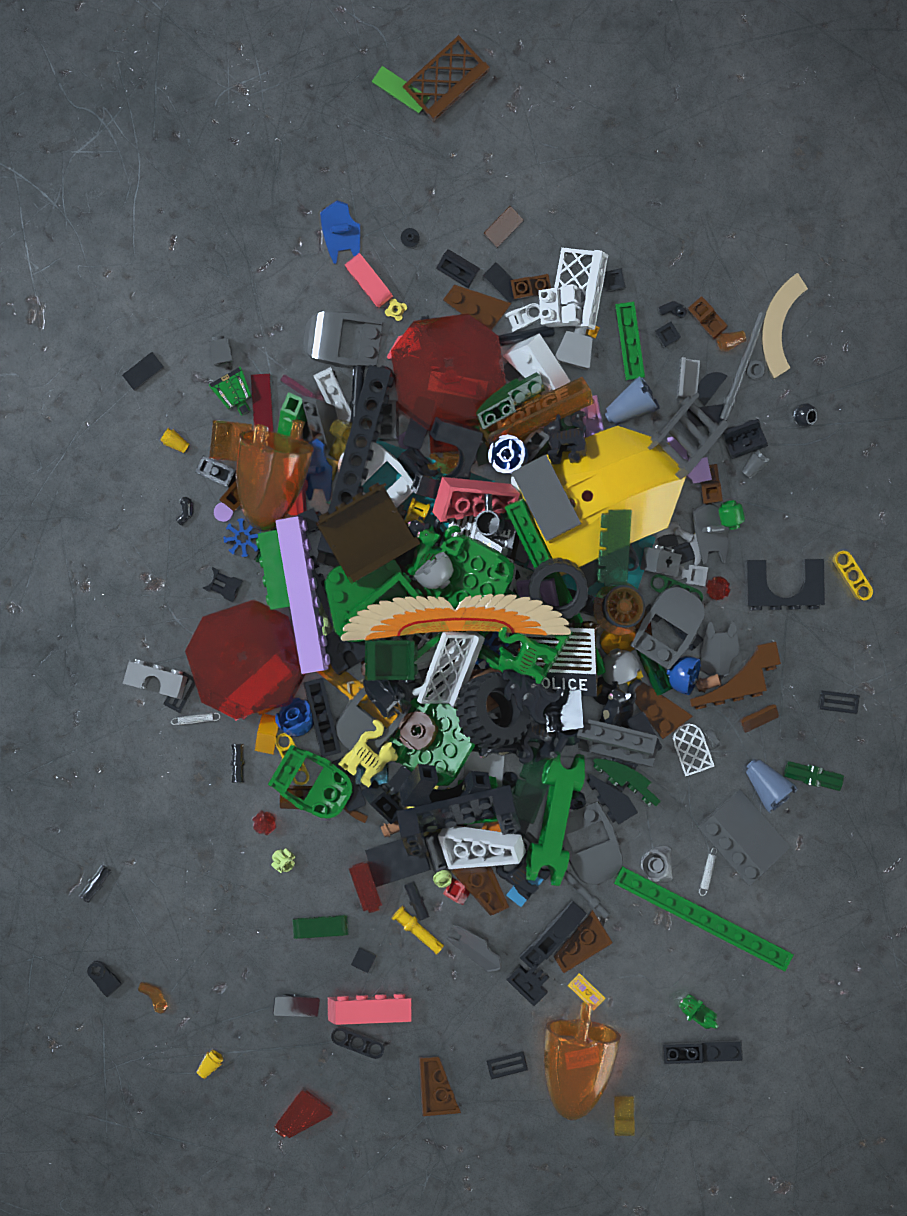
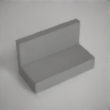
M686 357L680 359L677 398H686L688 395L692 397L697 393L700 360H689Z

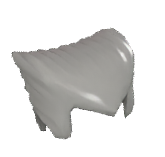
M659 846L646 853L641 863V868L648 876V880L654 882L672 881L670 847Z

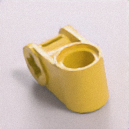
M413 497L404 520L405 524L418 519L419 516H422L423 520H425L431 505L418 502Z

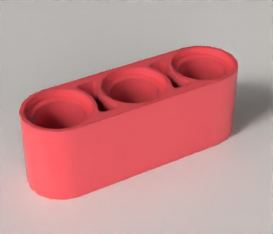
M360 253L344 264L378 308L394 297Z

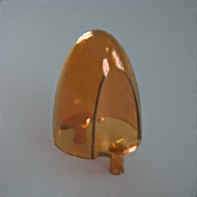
M292 420L290 436L266 431L267 426L255 424V430L239 434L236 456L238 500L245 519L256 530L267 531L274 528L276 520L284 519L289 514L300 495L314 451L313 446L301 438L305 424L304 421Z
M587 1002L581 1003L579 1019L552 1020L546 1024L544 1071L547 1090L551 1102L559 1115L572 1121L586 1116L602 1097L612 1075L621 1039L619 1032L613 1028L591 1021L593 1004L588 1003V1009L585 1010Z

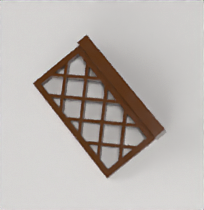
M458 35L406 82L402 88L434 122L490 71V67ZM459 42L464 47V54H452V47ZM441 57H450V67H438V60ZM452 57H462L463 68L452 67ZM474 58L478 64L474 68H465V59ZM428 69L436 70V79H424V72ZM438 70H449V81L438 80ZM451 70L463 71V78L460 81H451ZM413 82H421V93L412 92L409 86ZM424 83H435V93H423ZM437 83L449 84V91L445 94H437ZM423 96L435 97V102L429 109L423 104Z

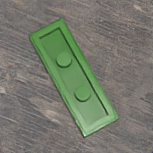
M382 66L372 80V83L420 114L423 109L402 88L406 81ZM412 85L409 86L412 92L421 93ZM423 96L424 105L427 104L430 97Z

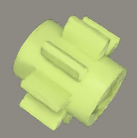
M286 848L284 851L281 849L277 850L272 856L274 862L271 866L278 870L279 873L283 871L289 872L294 867L293 859L295 856Z

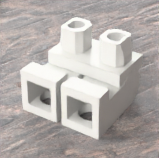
M571 284L563 288L539 290L541 325L562 327L582 323L581 307L578 306L581 305L579 287Z

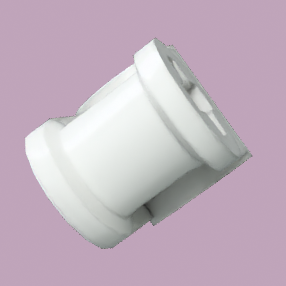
M532 303L505 314L512 325V332L524 329L528 325L541 320L540 314L535 318L529 315V311L532 308H537L540 311V305Z

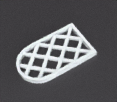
M683 724L674 732L673 742L685 776L714 767L705 736L700 728L693 724ZM690 726L696 728L694 734L688 732ZM678 730L684 732L682 738L676 736ZM698 730H699V732H700L702 738L696 735L697 732H698ZM686 733L693 736L690 743L683 740ZM695 737L701 740L699 746L692 744ZM675 738L680 740L678 746L676 745ZM682 742L688 744L686 751L680 749ZM703 742L705 744L706 750L701 748ZM691 746L697 748L695 755L688 753ZM699 750L706 753L703 759L697 757ZM679 751L685 753L682 759ZM686 755L693 757L690 764L684 761ZM707 755L709 756L711 763L705 761ZM695 758L702 761L699 768L693 766ZM683 763L689 766L687 772ZM704 763L710 765L708 767L702 768ZM691 767L697 769L696 771L689 773Z

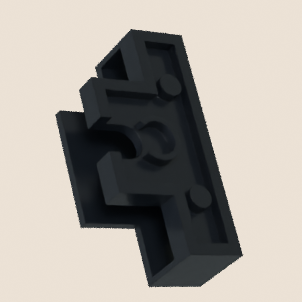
M335 631L326 635V654L329 655L330 664L337 675H341L365 660V643L363 641H342Z

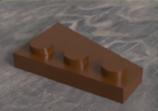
M491 866L451 870L490 916L509 908Z
M593 910L554 956L563 973L568 972L613 944Z
M438 1056L420 1057L422 1116L461 1113L440 1058Z

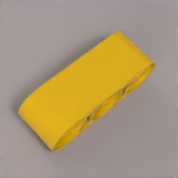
M847 551L837 552L833 557V563L854 597L860 601L870 599L873 595V589L852 555ZM840 554L847 557L845 565H841L838 562ZM851 570L857 573L855 581H851L848 577ZM865 587L868 594L866 597L859 595V588Z
M282 733L276 738V747L282 759L291 744L297 747L292 736ZM282 736H286L290 740V744L287 747H282L279 743ZM303 762L298 771H303L306 774V779L303 782H299L295 775L293 782L297 785H304L310 779V773L305 762Z

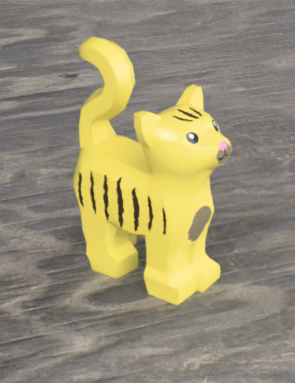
M373 720L376 731L363 733L353 749L338 764L353 776L356 774V768L359 764L366 769L360 782L368 788L371 785L370 779L382 771L386 763L398 759L396 750L391 746V742L386 741L381 747L379 754L373 752L367 745L368 739H377L384 732V725L379 720Z

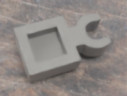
M689 565V569L686 570L683 566H679V569L682 570V575L674 577V579L682 580L687 578L686 584L706 587L708 567Z

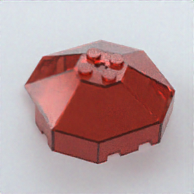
M468 313L413 321L391 350L398 408L428 431H431L435 417L464 425L480 424L476 415L477 410L492 394L506 385L499 336ZM451 358L454 366L446 368L444 360H450Z
M255 599L203 616L185 650L201 702L234 719L254 713L261 715L273 709L290 705L306 674L301 673L295 632L289 616L275 609L270 610L269 606ZM245 651L247 659H243L241 662L238 661L239 657L237 654Z

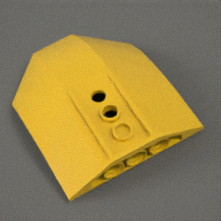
M615 426L586 437V456L581 455L579 462L570 463L569 453L571 451L563 452L561 463L553 464L552 467L568 498L575 501L574 510L581 524L546 542L531 512L552 558L568 559L577 564L578 567H581L635 541L667 529L686 479L685 476L680 480L675 475L680 469L678 467L679 464L659 445L649 450L647 447L652 443L650 440L651 436L621 426ZM585 491L593 493V499L589 502L582 499V494ZM560 572L561 576L567 574L565 572Z

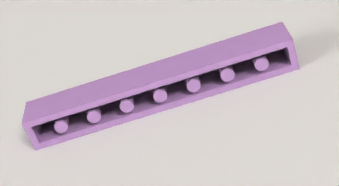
M303 516L276 520L301 673L329 669L328 665H330V657L326 654L325 646H327V639L322 632L324 622L318 609L320 608V599L316 596L315 591L317 581L312 573L314 563L309 555L311 545L309 539L306 538L307 522L303 520Z

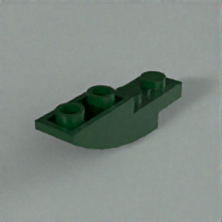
M535 372L521 381L516 378L492 394L476 412L481 428L485 429L516 412V406L545 391L540 374Z
M594 758L592 760L595 763L593 767L601 774L605 772L609 775L608 780L615 787L618 784L622 787L628 782L627 787L635 794L637 792L642 794V800L648 806L652 804L657 806L661 802L660 799L647 789L652 782L639 772L615 761Z

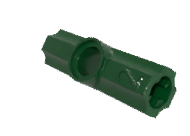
M787 761L784 771V777L837 791L841 790L844 781V775L791 761Z

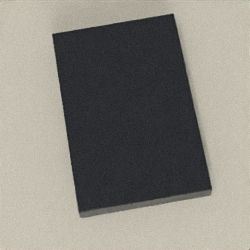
M402 839L365 850L376 887L431 870L427 854L422 853L419 856L408 857Z

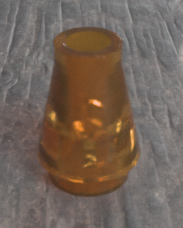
M743 330L721 333L716 338L717 345L720 351L725 350L727 352L745 342L746 335Z

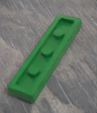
M635 302L615 304L626 381L634 380L639 376L645 378Z

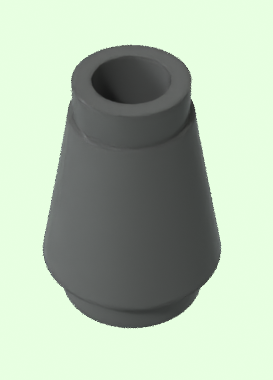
M757 450L756 453L753 452L742 472L751 479L752 476L768 465L767 462L770 459Z

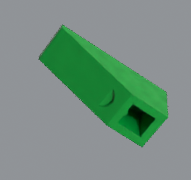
M289 392L280 411L275 450L292 456L307 417L301 397Z

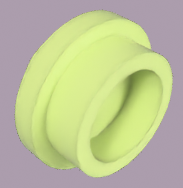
M441 870L433 876L434 883L440 888L451 884L452 875L448 870Z

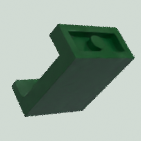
M365 640V680H414V676L418 674V666L414 664V656L418 654L417 644H414L413 640Z

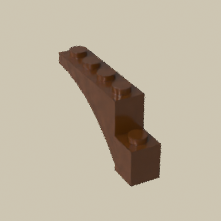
M770 642L756 645V651L733 678L711 692L689 699L690 707L695 706V710L706 708L707 703L714 702V706L725 704L726 699L732 698L734 702L744 700V696L751 694L752 698L762 696L763 691H767L762 668H765L766 671L777 669L776 665L781 664L777 643Z

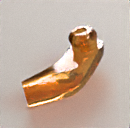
M141 982L138 991L151 998L157 1013H164L167 1009V1004L160 989L154 985Z

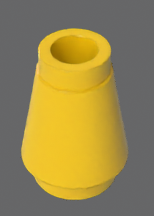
M167 428L160 439L163 445L182 453L189 446V443L181 435L170 428Z
M215 1050L207 1052L197 1070V1074L201 1078L206 1079L207 1076L222 1065L224 1060L222 1055Z

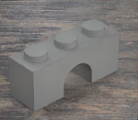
M137 659L135 663L129 661L123 684L146 690L148 681L157 677L161 683L159 694L182 699L188 678L182 676L183 672L174 669L171 672L164 671L165 667L156 664L153 665V668L146 666L147 662Z

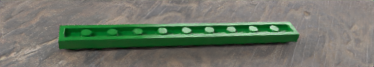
M524 498L508 504L505 509L535 569L543 561L551 559L552 556ZM553 572L547 575L544 579L554 578L559 605L563 606L571 602L573 599L560 572ZM580 613L574 615L570 619H566L574 620L575 623L583 622ZM596 648L598 676L605 673L606 670Z
M623 866L614 881L615 885L783 971H786L794 954Z

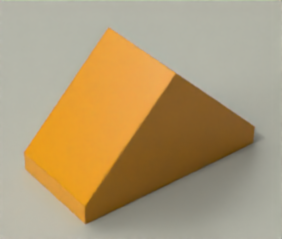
M262 713L257 731L255 751L274 755L275 741L279 731L274 715Z

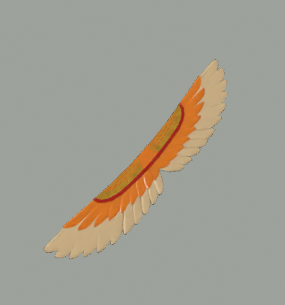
M488 594L481 598L482 595H476L473 598L467 596L454 610L452 605L443 597H438L437 599L428 596L427 600L422 596H416V599L409 596L405 597V599L393 598L394 602L379 601V604L368 605L367 608L369 610L358 611L357 614L360 616L350 618L349 622L352 623L344 626L343 631L348 632L341 636V640H372L441 631L499 632L503 627H507L508 633L546 636L569 635L571 630L564 626L568 625L569 622L565 618L560 617L562 616L560 612L553 611V606L541 605L543 603L541 600H530V597L515 599L517 595L512 594L506 596L498 594L494 597L493 594Z

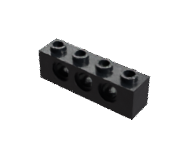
M323 678L304 682L303 685L307 701L310 705L321 757L341 753Z

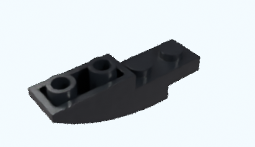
M572 901L520 955V959L530 968L535 964L539 966L568 938L587 913Z
M742 1040L694 1041L663 1045L664 1064L743 1060Z

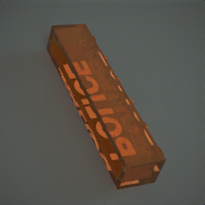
M580 377L516 407V412L485 429H482L479 425V429L483 433L485 445L489 450L493 442L495 444L500 440L499 437L504 435H511L520 439L556 420L557 414H560L562 419L594 404L591 389L584 378Z

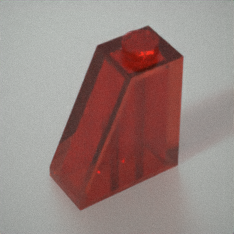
M368 860L350 866L349 871L363 911L368 910L369 913L380 910L379 906H382V901Z
M303 1087L275 1123L274 1127L276 1132L283 1138L285 1136L291 1138L330 1117L333 1109Z

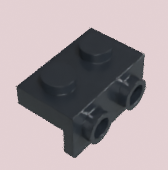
M759 419L748 420L742 425L729 427L723 432L724 442L732 459L768 446Z

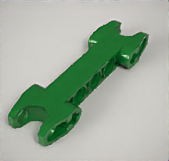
M558 754L556 758L547 760L544 766L542 783L550 786L539 843H531L527 852V880L535 881L540 868L545 865L551 873V885L560 886L569 862V851L563 850L562 845L573 791H581L585 778V756L582 754H576L571 767L568 769L564 768L561 764V754Z

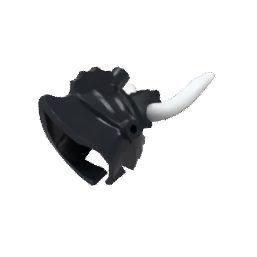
M418 678L415 682L404 683L402 680L372 681L364 679L363 686L367 696L375 704L382 716L390 718L395 715L393 706L402 714L405 713V710L409 709L408 705H411L409 699L420 694L422 680Z

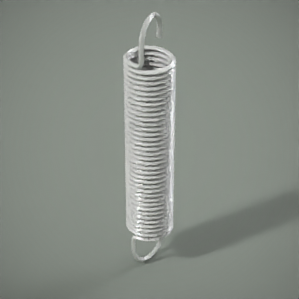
M212 713L178 717V725L217 721L213 720Z
M711 853L708 856L700 885L702 889L707 890L717 856Z

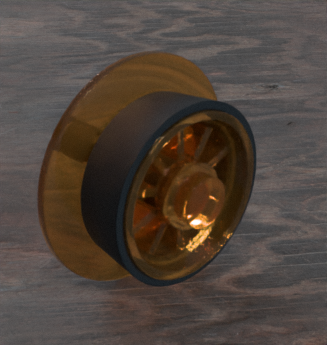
M620 581L611 582L603 586L596 594L593 612L597 623L605 631L613 635H626L632 633L640 626L645 615V603L640 592L631 584Z

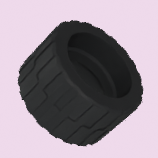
M551 558L545 562L543 561L534 569L530 576L528 586L531 600H541L543 602L541 605H549L540 594L542 580L553 572L569 574L576 582V595L568 604L553 606L552 610L560 612L562 614L560 617L570 619L584 608L585 602L588 599V585L584 573L577 564L568 559Z

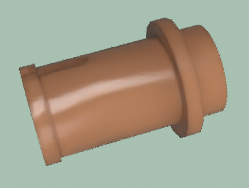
M719 674L704 679L699 678L696 681L699 692H706L707 689L722 685Z
M398 820L392 824L384 823V826H381L384 837L388 836L390 838V835L400 831Z

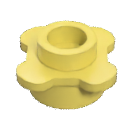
M391 299L385 314L388 317L395 318L396 321H401L404 311L407 310V305L397 302L396 299Z

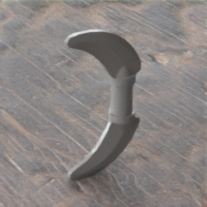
M670 522L667 529L652 535L656 539L669 534L682 537L692 546L695 556L694 565L697 566L702 558L699 552L696 533L690 534L681 529L679 523Z

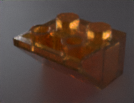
M213 420L209 459L249 464L253 425Z

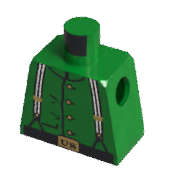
M241 367L209 384L210 388L228 410L236 407L241 416L251 411L246 401L252 398Z

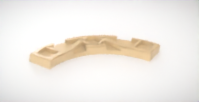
M798 273L791 277L775 294L764 319L762 328L763 352L766 364L773 378L790 369L782 347V328L789 308L808 289Z

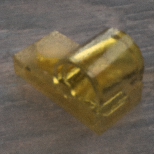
M342 419L335 420L330 427V433L336 439L328 455L339 461L345 451L352 423Z
M614 1096V1136H634V1096Z

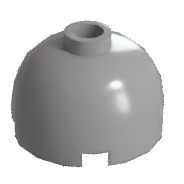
M445 552L435 555L436 560H428L415 572L416 575L414 577L423 587L428 589L440 587L443 589L450 583L449 578L453 574V565Z
M616 648L603 658L606 672L602 676L608 684H613L612 681H618V684L629 682L638 676L637 671L641 670L635 655L628 650Z

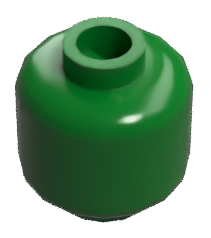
M736 500L723 502L722 506L718 509L721 525L729 527L730 530L740 528V524L745 521L742 504L736 502Z

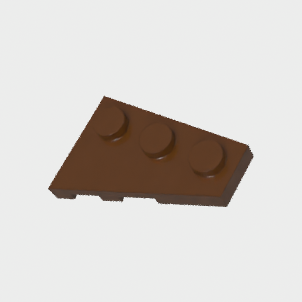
M455 284L443 299L445 303L487 334H490L512 304Z
M644 682L635 689L636 699L634 703L641 712L646 714L650 724L662 739L693 717L663 695L657 696L655 690Z

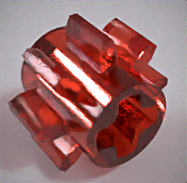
M713 577V580H708L706 588H708L707 593L714 600H723L724 596L728 597L731 589L728 587L730 583L724 577Z
M261 810L252 818L254 821L253 828L259 834L264 833L267 836L276 828V825H274L276 819L270 812L264 813Z

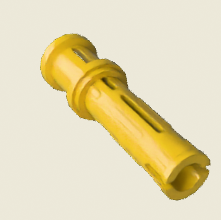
M402 905L391 919L397 920L404 927L405 931L413 933L435 954H438L444 947V944L417 922V918L415 916L412 917L405 911V907Z

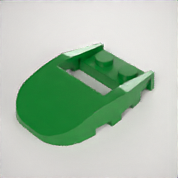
M292 744L268 782L270 787L272 786L295 807L325 819L337 816L343 810L352 793L350 779L342 770L333 765L331 761L295 747ZM305 758H308L322 766L323 769L305 800H302L288 792L287 789Z

